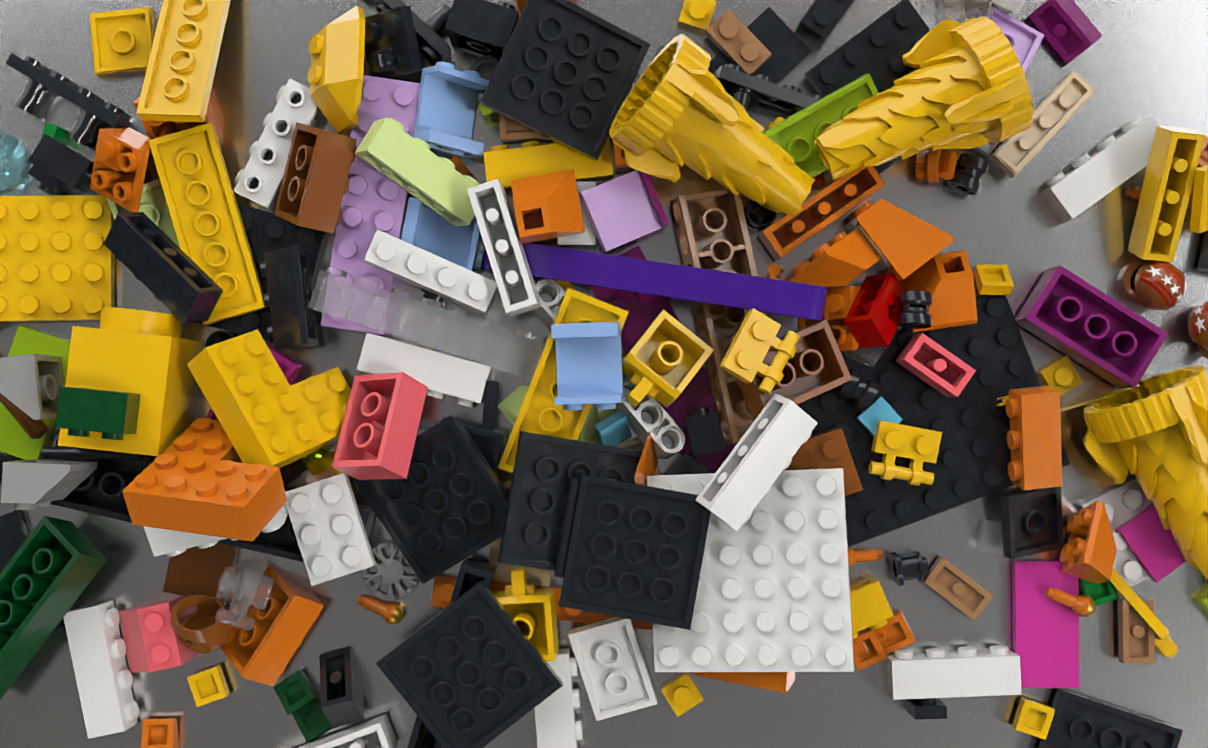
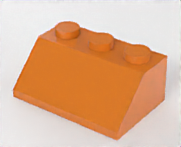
M268 565L233 620L232 632L228 641L220 648L243 678L274 686L293 654L301 645L310 627L318 618L324 605L311 590L275 567Z

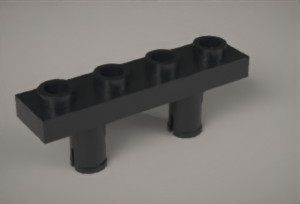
M371 0L375 4L374 7L378 13L399 6H407L401 0ZM443 4L427 21L420 19L412 11L417 43L421 47L420 51L432 63L434 61L448 63L451 60V47L439 36L445 30L451 8L446 4Z
M11 53L5 64L26 75V80H28L17 101L14 103L16 107L33 115L46 91L49 93L53 91L81 107L80 111L82 113L68 134V137L86 146L99 123L103 124L104 121L115 128H128L131 125V122L121 117L124 113L123 110L106 101L104 106L95 102L97 95L82 86H79L77 90L68 86L71 80L55 70L50 75L41 70L44 64L26 54L24 59Z
M734 64L722 65L713 72V75L720 81L724 89L730 90L733 93L732 97L746 111H748L751 98L786 110L791 115L824 98L820 95H812L811 97L802 94V90L796 86L772 83L773 80L765 75L755 74L752 76L743 72L744 69Z

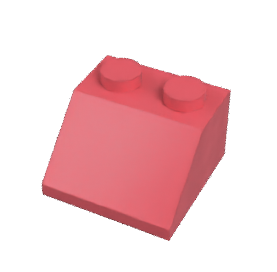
M181 597L118 611L131 673L154 672L177 667L193 659L192 650L182 644L178 634L171 625L172 609L181 600ZM184 611L180 614L179 617L180 624L185 619Z

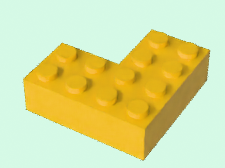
M258 329L205 347L187 364L243 463L281 468L339 440L351 389L338 367L290 386Z

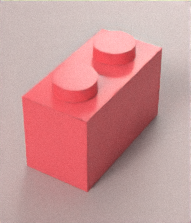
M923 333L913 335L896 359L897 363L947 398L958 397L976 372L971 366Z

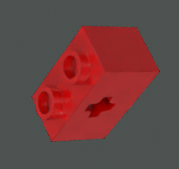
M894 273L866 276L844 320L845 325L860 348L889 346L899 325V315L902 313V306L899 304L900 293L904 289Z

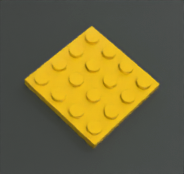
M102 195L0 196V322L100 321L102 307H115V256L104 245L113 225L114 217L106 197Z

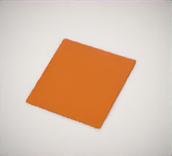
M650 432L634 477L635 484L647 485V476H654L658 459Z

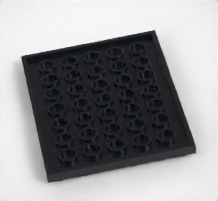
M981 295L976 297L978 320L975 324L913 332L912 329L898 326L889 346L860 348L858 346L857 350L840 351L848 371L854 367L862 373L865 381L873 379L881 384L874 400L878 396H882L903 419L899 424L942 432L936 464L924 461L922 467L923 471L934 473L932 485L922 483L919 486L910 485L906 480L893 478L889 481L881 479L880 475L869 474L870 462L881 463L883 453L871 451L874 437L856 418L862 410L854 405V398L852 400L849 398L843 399L836 395L839 386L797 405L818 423L812 430L811 435L835 427H840L843 430L863 488L862 491L845 496L848 547L1015 485L1008 474V464L1012 462L1011 450L1007 444L1010 418L1006 413V405H996L1003 403L1002 399L1005 398L1001 397L1008 396L1010 389L1040 387V383L1006 295ZM925 334L976 370L958 397L947 398L896 362V359L913 335ZM1061 440L1062 467L1069 465L1070 461ZM896 456V466L909 468V458Z

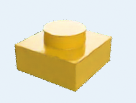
M685 0L677 25L705 34L706 29L710 25L717 1Z
M976 264L973 275L980 295H1011L1014 284L1007 265Z
M1067 355L1058 358L1037 371L1044 386L1060 391V396L1083 383Z
M221 664L187 677L197 707L230 695Z
M683 672L660 687L661 692L677 717L704 700L688 672Z
M1021 697L1012 728L1046 740L1055 709Z

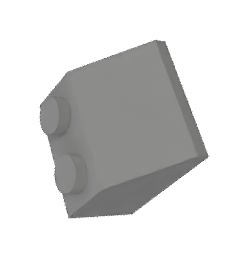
M41 354L1 357L0 393L33 420H56L60 386L64 387L62 357Z
M38 459L3 462L1 503H14V509L17 510L50 507L51 501L64 499L97 469V462Z

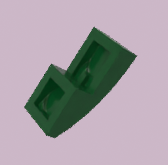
M299 670L273 687L287 715H293L306 742H312L333 728L321 709L320 694L302 670Z

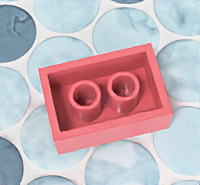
M404 372L355 376L332 467L358 480L407 479L428 387Z

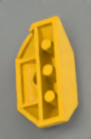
M359 6L354 7L326 25L316 35L312 36L309 43V52L312 54L311 66L307 75V80L310 83V97L335 131L342 135L357 126L359 122L358 108L361 103L365 46V16L363 8Z

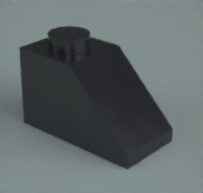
M45 134L27 161L71 187L86 193L90 188L94 161L75 148Z
M347 647L319 655L321 709L333 728L365 720L363 691L351 648Z

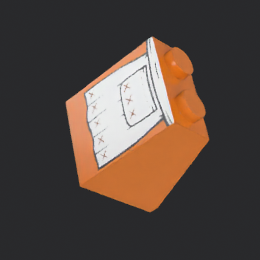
M882 198L874 204L870 200L866 201L848 215L851 222L844 226L848 233L857 228L860 229L882 257L873 266L880 275L894 273L898 281L904 280L955 241L950 234Z

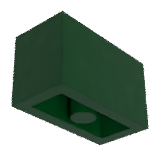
M60 386L55 428L68 429V435L89 437L90 431L102 432V439L123 440L124 434H136L140 394Z

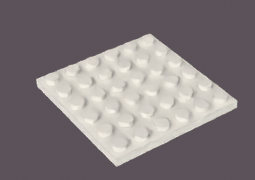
M843 468L782 471L772 484L770 492L760 500L752 511L750 519L738 531L711 513L691 628L687 630L653 623L655 672H854ZM715 473L647 476V486L699 495Z

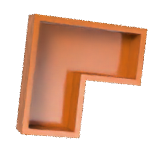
M207 417L195 420L122 491L132 525L251 542L255 540L287 502L280 468L264 466L262 464L243 463L219 420H211Z

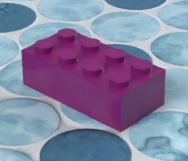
M1061 265L1046 269L1015 318L1017 324L1119 389L1136 387L1169 334Z

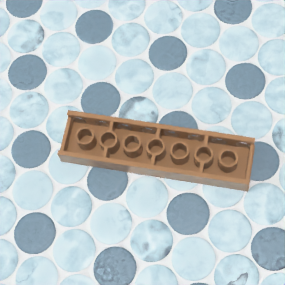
M721 189L687 196L685 194L679 195L674 200L669 201L683 266L758 277L740 194L737 196L728 189ZM691 301L699 338L714 349L705 361L715 410L718 412L724 446L736 444L755 420L737 378L719 366L749 310Z

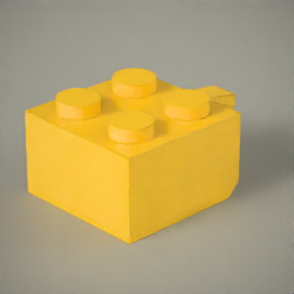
M663 309L622 360V372L635 385L625 401L635 408L645 395H648L651 399L655 398L667 408L683 392L714 349Z
M526 567L513 568L511 570L512 585L505 586V591H492V594L546 661H555L559 653L554 588L535 589V584H528Z

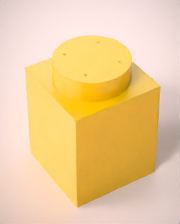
M102 307L99 329L72 326L65 387L140 394L136 434H124L123 440H108L101 438L102 432L90 431L89 437L70 436L68 435V429L60 428L58 446L159 456L194 422L197 397H193L195 378L187 364L202 351L203 342L181 338L182 322L177 320L173 314L144 310Z

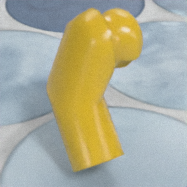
M329 452L307 461L312 475L326 470H330L338 475L343 472L332 467L335 452Z

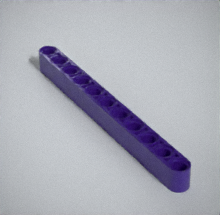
M534 243L522 244L532 277L745 310L754 308L759 312L822 321L827 288L822 286ZM484 248L481 268L492 270L486 248Z

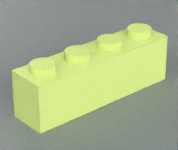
M392 118L374 121L354 154L455 227L470 225L475 213L467 189L480 185L479 182L468 175L459 173L454 169V163L447 158L438 157L431 152L430 146L425 141L416 137L413 138L407 134L400 122Z

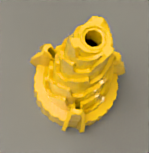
M985 16L977 19L973 17L962 23L946 19L937 24L908 53L902 56L905 66L917 68L916 71L894 80L895 85L859 103L856 110L848 113L843 119L822 131L814 141V145L825 168L829 171L834 181L864 166H878L898 156H901L902 160L931 147L933 151L937 149H971L984 146L989 141L999 143L1031 127L1034 114L1032 97L1018 57L1009 40L994 21L989 20Z
M679 34L649 64L629 92L612 122L609 134L613 139V143L624 150L626 165L634 170L657 178L670 179L676 183L681 177L678 165L682 167L685 164L705 179L713 178L737 196L742 193L768 210L775 211L776 213L784 212L792 217L795 216L802 209L801 205L809 195L815 179L794 164V159L787 151L762 133L765 128L753 120L744 107L729 95L720 81L708 71L709 62L711 61L710 54L684 34Z
M1189 366L1142 379L1137 384L1141 386L1088 404L1084 408L1083 414L1088 427L1083 438V445L1102 470L1113 478L1116 485L1125 482L1128 471H1130L1131 475L1134 474L1145 496L1153 502L1164 529L1171 530L1186 561L1196 570H1200L1201 574L1208 579V374L1204 366ZM1125 388L1117 389V390L1112 391V392H1110V393H1108V394H1111V393H1114V392L1123 390V389H1125Z

